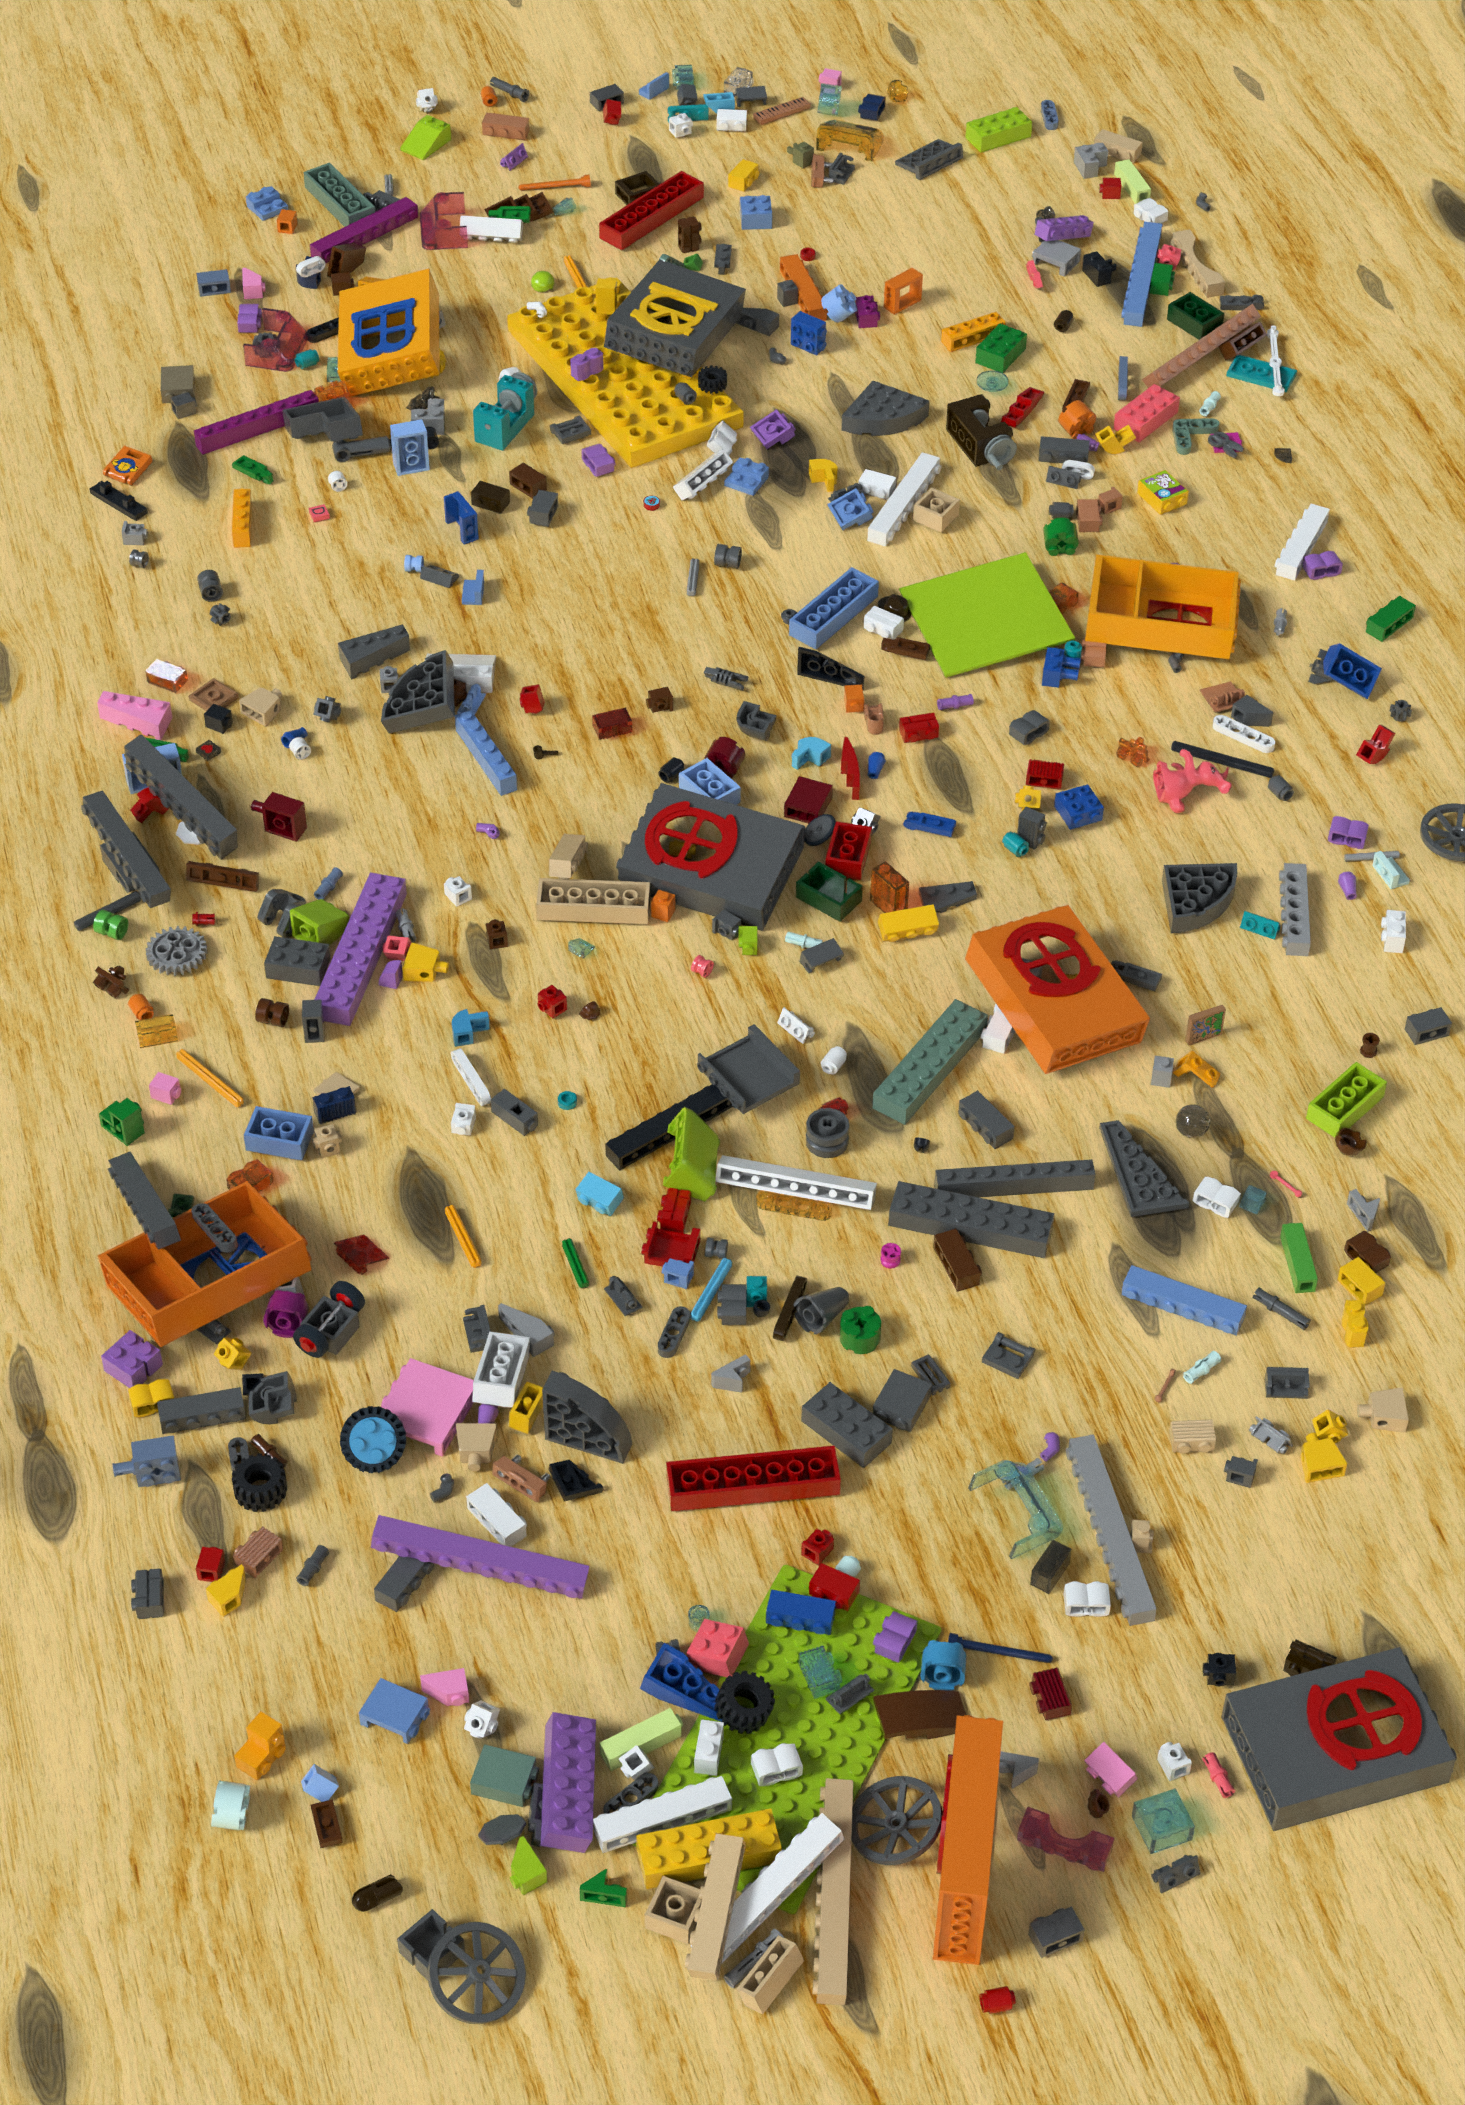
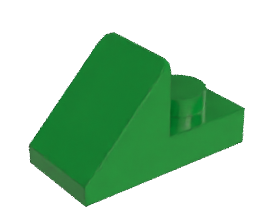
M605 1869L580 1885V1901L626 1908L627 1888L617 1884L607 1885L608 1869Z

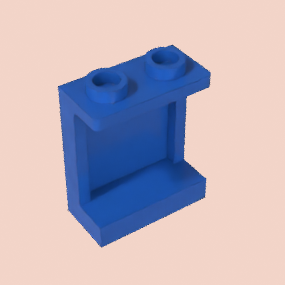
M459 491L444 496L445 522L449 524L456 521L459 524L461 542L464 545L478 540L476 511Z

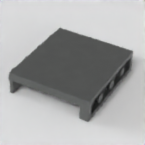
M755 1024L748 1027V1036L706 1058L701 1053L698 1054L697 1067L699 1071L704 1073L709 1078L711 1084L716 1085L721 1094L727 1097L733 1107L742 1114L800 1084V1070Z

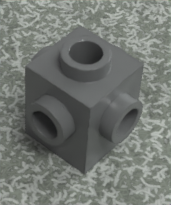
M325 696V699L317 698L313 715L320 716V720L330 722L331 719L337 720V717L341 714V703L335 702L336 698Z

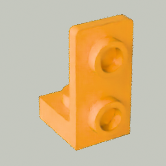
M1190 1051L1180 1058L1172 1072L1177 1077H1180L1184 1073L1188 1074L1192 1071L1211 1088L1216 1086L1221 1075L1194 1051Z

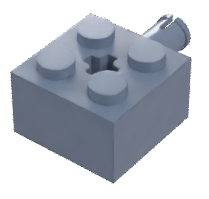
M174 1435L131 1442L132 1461L112 1463L114 1477L133 1473L136 1475L138 1487H150L156 1484L181 1481Z

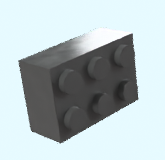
M274 936L264 962L266 978L320 986L331 960L329 944Z

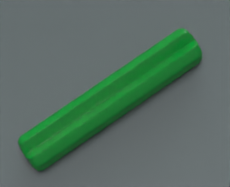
M570 1238L564 1239L562 1247L577 1284L580 1288L588 1287L589 1279L573 1240Z

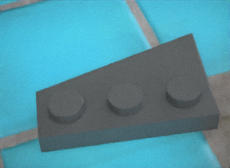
M973 881L919 888L922 906L934 904L935 911L940 913L947 911V908L951 906L958 907L976 900L977 897Z

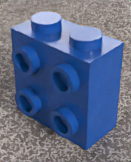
M799 311L791 318V345L816 356L826 348L827 330L825 321L802 311Z
M1088 784L1055 794L1054 807L1070 830L1102 821L1104 807Z

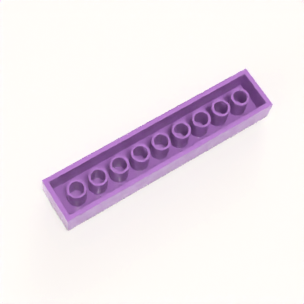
M370 872L314 999H322L324 1021L351 1026L383 951V944L386 942L387 936L390 935L396 921V911L401 909L407 895L406 879Z

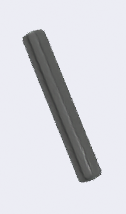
M135 891L74 921V926L78 931H81L93 925L94 919L100 910H106L115 914L140 902L141 896Z

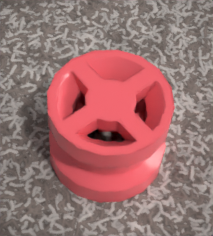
M698 955L691 965V971L700 973L702 977L706 978L712 972L714 962L706 960L702 955Z

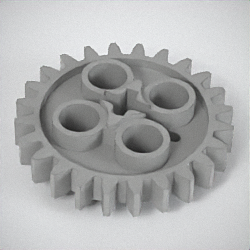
M179 926L176 927V930H173L172 927H169V931L162 929V934L156 932V938L151 937V942H147V961H149L150 966H153L154 970L159 969L160 974L166 971L167 975L171 972L174 973V976L178 972L184 975L186 970L191 973V968L198 969L197 964H203L202 960L206 959V954L208 953L204 936H200L199 931L194 933L193 928L187 931L186 926L182 930H180Z

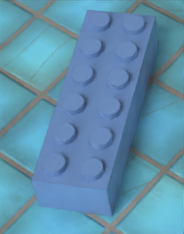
M851 567L789 620V636L814 649L819 648L878 597L879 581Z

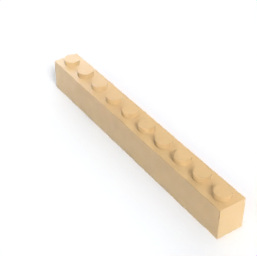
M826 1778L825 1787H820V1801H824V1808L820 1807L819 1815L823 1813L842 1831L844 1840L821 1863V1871H817L816 1885H821V1892H816V1907H820V1914L815 1915V1928H819V1936H815L814 1950H818V1958H814L813 1972H818L817 1980H813L812 1994L817 1995L816 2004L845 2005L847 1996L853 1780Z

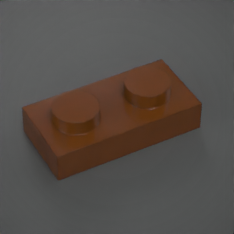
M333 1799L311 1804L320 1849L343 1843Z

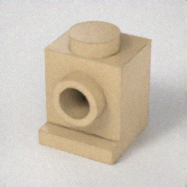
M1132 1520L1130 1536L1136 1553L1152 1554L1154 1530L1150 1529V1521Z

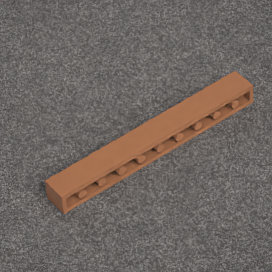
M1251 304L1150 373L1142 381L1147 388L1153 384L1162 386L1261 317L1255 306Z

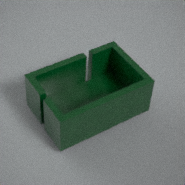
M819 861L796 882V898L839 922L862 902L863 886L849 878L847 880V893H845L846 876Z

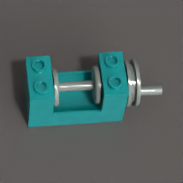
M520 372L513 373L512 376L504 375L497 383L498 402L495 405L480 402L473 410L475 442L503 451L534 416V398L538 392L537 385L531 377Z

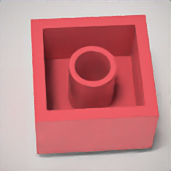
M704 1619L686 1654L689 1662L696 1669L699 1668L702 1672L728 1677L735 1673L749 1642L743 1627Z

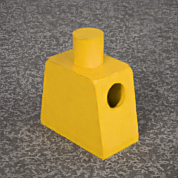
M411 943L402 967L403 981L433 982L437 972H448L449 962L440 961V953L437 949Z
M1315 1432L1306 1436L1307 1442L1302 1445L1301 1461L1306 1483L1345 1476L1347 1462L1334 1441L1330 1438L1320 1440Z

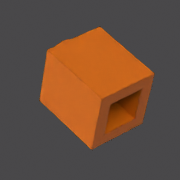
M282 209L277 218L278 232L293 234L298 224L297 211Z
M844 685L846 713L864 712L862 685Z
M658 890L651 900V917L668 922L676 910L675 894Z

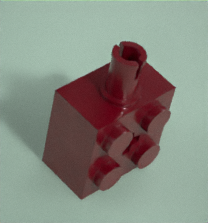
M272 792L264 803L253 800L251 804L252 811L263 814L265 832L297 842L307 829L305 805L300 800Z

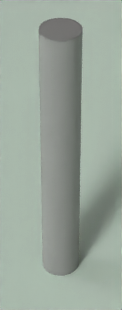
M1399 851L1383 852L1387 858H1399L1400 856ZM1375 852L1345 854L1344 860L1345 862L1374 860Z

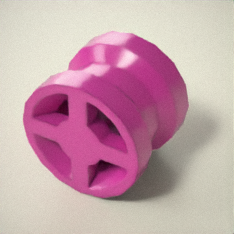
M895 1243L885 1244L881 1249V1264L889 1269L898 1267L901 1261V1248Z

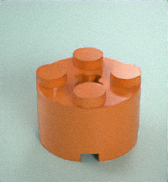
M1076 400L1067 405V410L1064 413L1061 412L1059 416V424L1073 439H1077L1078 434H1090L1094 430L1093 425L1096 421V415L1081 400Z

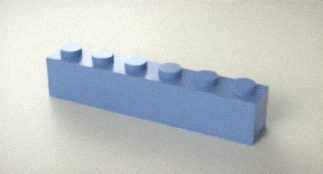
M468 710L456 714V732L498 793L502 796L516 791L517 780L515 772L473 712Z
M1131 1265L1123 1282L1121 1294L1129 1299L1146 1303L1149 1306L1163 1309L1169 1313L1180 1315L1186 1319L1197 1321L1236 1336L1244 1321L1247 1305Z

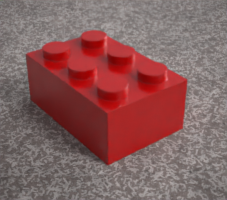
M836 821L825 865L846 876V878L861 880L871 845L872 827Z

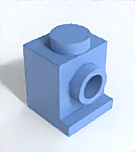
M670 1258L662 1267L664 1283L687 1289L694 1275V1262L690 1261L688 1264L681 1260Z

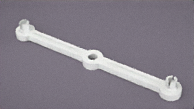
M1273 325L1271 329L1267 330L1272 356L1269 365L1273 367L1275 386L1272 393L1275 396H1283L1285 389L1281 384L1279 368L1282 360L1278 358L1277 348L1279 331Z

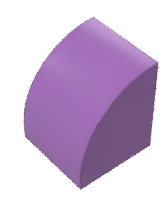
M393 960L386 964L379 978V986L397 989L403 977L402 961Z

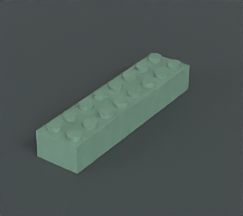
M955 999L875 1090L872 1108L906 1125L979 1040L983 1029H987L988 1014Z

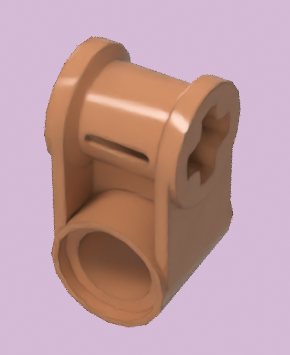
M882 703L871 706L864 704V718L868 732L874 735L882 733L884 718Z

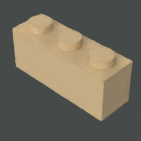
M1103 129L1094 139V144L1104 143L1109 156L1121 160L1129 159L1134 164L1141 155V141Z
M779 1935L776 1937L737 1987V1991L746 2007L762 2015L804 1962L796 1943Z

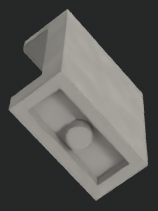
M1060 240L1043 241L1033 251L1032 257L1035 265L1040 260L1060 267L1059 275L1065 277L1080 262L1081 249Z

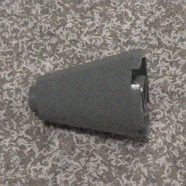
M835 1287L801 1296L794 1303V1307L797 1309L795 1318L806 1332L812 1331L815 1335L819 1334L849 1303V1294L842 1287Z

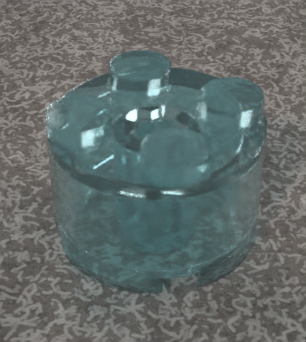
M821 83L817 113L838 116L842 86Z

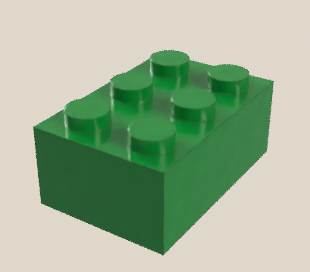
M999 323L976 347L975 363L1004 373L1025 351L1027 333Z

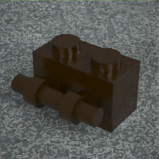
M1296 1639L1290 1645L1291 1650L1286 1657L1283 1671L1290 1676L1335 1665L1337 1657Z

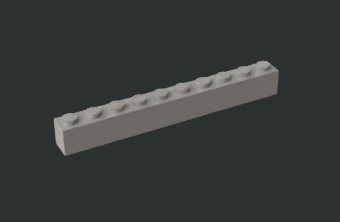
M1093 1434L1069 1439V1447L1066 1448V1456L1068 1460L1072 1461L1073 1476L1078 1478L1079 1493L1084 1495V1507L1086 1512H1089L1091 1515L1090 1524L1092 1529H1095L1097 1532V1544L1103 1549L1102 1557L1104 1564L1109 1566L1110 1581L1115 1583L1116 1598L1121 1600L1123 1618H1127L1129 1626L1155 1621L1157 1609L1095 1436Z

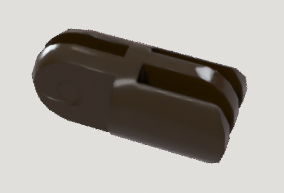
M390 1874L354 1892L352 1905L361 1912L371 1910L401 1895L403 1887Z

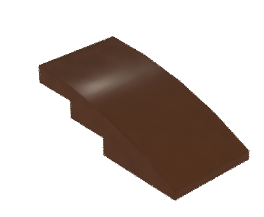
M543 192L530 198L525 194L515 200L510 196L484 209L488 216L489 210H497L500 206H530V222L554 213Z
M916 1690L873 1697L884 1739L905 1735L906 1739L926 1736L928 1740L954 1735L957 1715H966L959 1691Z

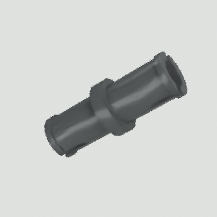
M318 1545L312 1556L304 1562V1568L296 1577V1581L300 1585L308 1586L314 1574L320 1571L322 1562L329 1554V1550L325 1546Z

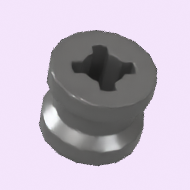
M133 549L129 557L130 565H139L140 568H146L149 560L148 552H139V550Z

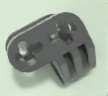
M272 889L266 894L257 918L264 925H270L274 921L278 910H282L283 914L277 927V933L284 938H289L292 936L290 910L306 904V900L302 896L283 889Z

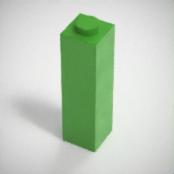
M1282 1224L1280 1238L1295 1293L1315 1292L1318 1278L1303 1224Z

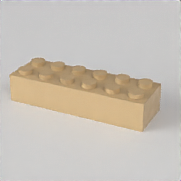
M539 878L536 902L537 920L648 924L650 882Z

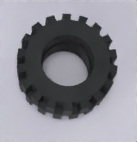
M258 1453L257 1456L249 1455L248 1459L243 1458L241 1460V1464L237 1463L235 1470L232 1472L235 1499L238 1500L240 1506L244 1505L246 1510L251 1508L253 1512L258 1510L264 1512L267 1508L273 1509L275 1504L279 1505L282 1502L281 1499H284L286 1496L287 1481L285 1469L276 1457L271 1458L269 1454L262 1456V1453ZM257 1480L268 1481L263 1485H251Z
M742 1671L741 1674L735 1672L732 1676L729 1675L725 1682H723L716 1696L714 1707L715 1711H718L716 1714L717 1718H722L724 1726L728 1725L729 1730L733 1731L736 1729L740 1734H743L744 1731L750 1734L753 1730H760L761 1726H764L774 1708L775 1698H773L774 1691L770 1690L771 1685L769 1682H764V1677L760 1676L759 1678L754 1672L748 1674L747 1671ZM742 1696L749 1699L755 1708L742 1707L737 1703L735 1697Z

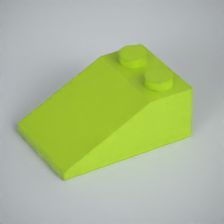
M426 115L416 123L400 147V150L425 160L451 140L450 124Z

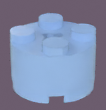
M842 284L832 289L821 299L823 308H827V315L834 322H842L857 311L856 296L845 289Z

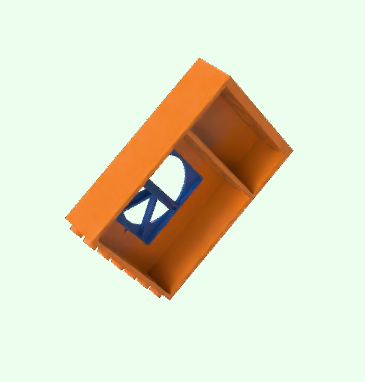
M248 1181L204 1202L210 1206L236 1236L238 1247L228 1261L219 1254L222 1251L194 1221L192 1209L172 1218L177 1226L181 1241L158 1250L154 1243L151 1244L149 1242L147 1234L142 1233L97 1255L106 1286L160 1347L312 1270L310 1265L312 1259L306 1249L308 1245L306 1238L303 1235H299L295 1226L290 1225L284 1215L281 1216L274 1205L271 1206L265 1196L262 1197L255 1186L252 1187ZM245 1250L252 1251L259 1257L258 1260L253 1262L234 1264ZM210 1257L226 1276L201 1288L194 1280V1274L199 1265Z

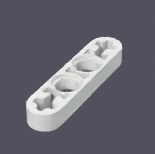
M1217 715L1213 719V729L1263 753L1273 752L1275 747L1274 738L1224 715ZM1232 729H1238L1240 732H1234ZM1248 736H1253L1255 739H1249Z
M459 1048L451 1051L454 1065L481 1106L491 1103L488 1089L463 1050Z

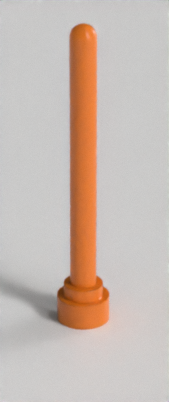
M588 174L583 175L579 179L520 184L518 188L519 190H531L571 185L591 187L590 175Z

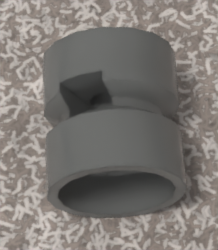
M717 544L714 565L725 566L727 564L728 567L738 569L742 557V547L732 546L729 548L728 545Z
M214 570L202 571L197 577L202 598L208 602L219 600L223 595V589L218 573Z

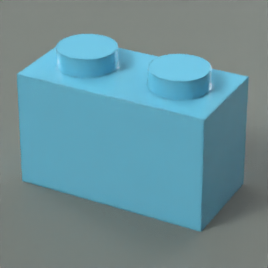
M591 1172L586 1174L575 1189L579 1202L586 1206L590 1205L597 1212L605 1213L609 1216L614 1213L624 1199L621 1188Z

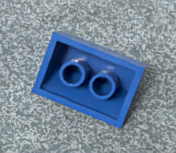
M1340 643L1331 645L1323 660L1324 674L1365 699L1369 698L1382 669Z

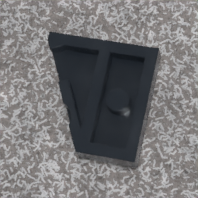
M571 1460L549 1464V1471L564 1502L602 1493L603 1486L600 1483L595 1484L591 1481L589 1474L580 1470Z

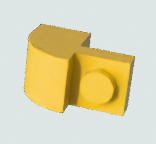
M1129 424L1115 433L1110 426L1096 433L1100 444L1110 454L1124 452L1123 446L1136 439Z
M827 459L809 460L811 483L825 482L827 492H833L834 485L837 484V465Z

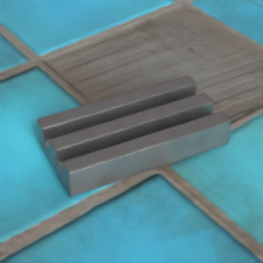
M929 1354L911 1362L912 1369L920 1379L933 1383L932 1396L937 1391L942 1392L943 1388H950L951 1383ZM925 1361L928 1363V1365L931 1367V1369L934 1371V1373L937 1375V1377L942 1383L938 1382L932 1371L924 1363Z

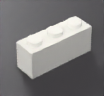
M486 1483L466 1496L467 1509L501 1545L511 1547L527 1536V1523L525 1519L514 1512L509 1502H504L497 1489H492Z

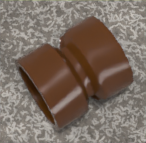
M261 998L256 1008L255 1019L260 1023L268 1024L271 1022L273 1026L284 1027L289 1016V1004L279 1001L274 1003L273 1000Z

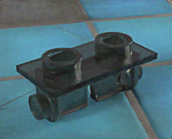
M432 386L427 387L422 392V395L419 394L412 398L406 408L409 410L428 408V399H439V397L435 396V388Z

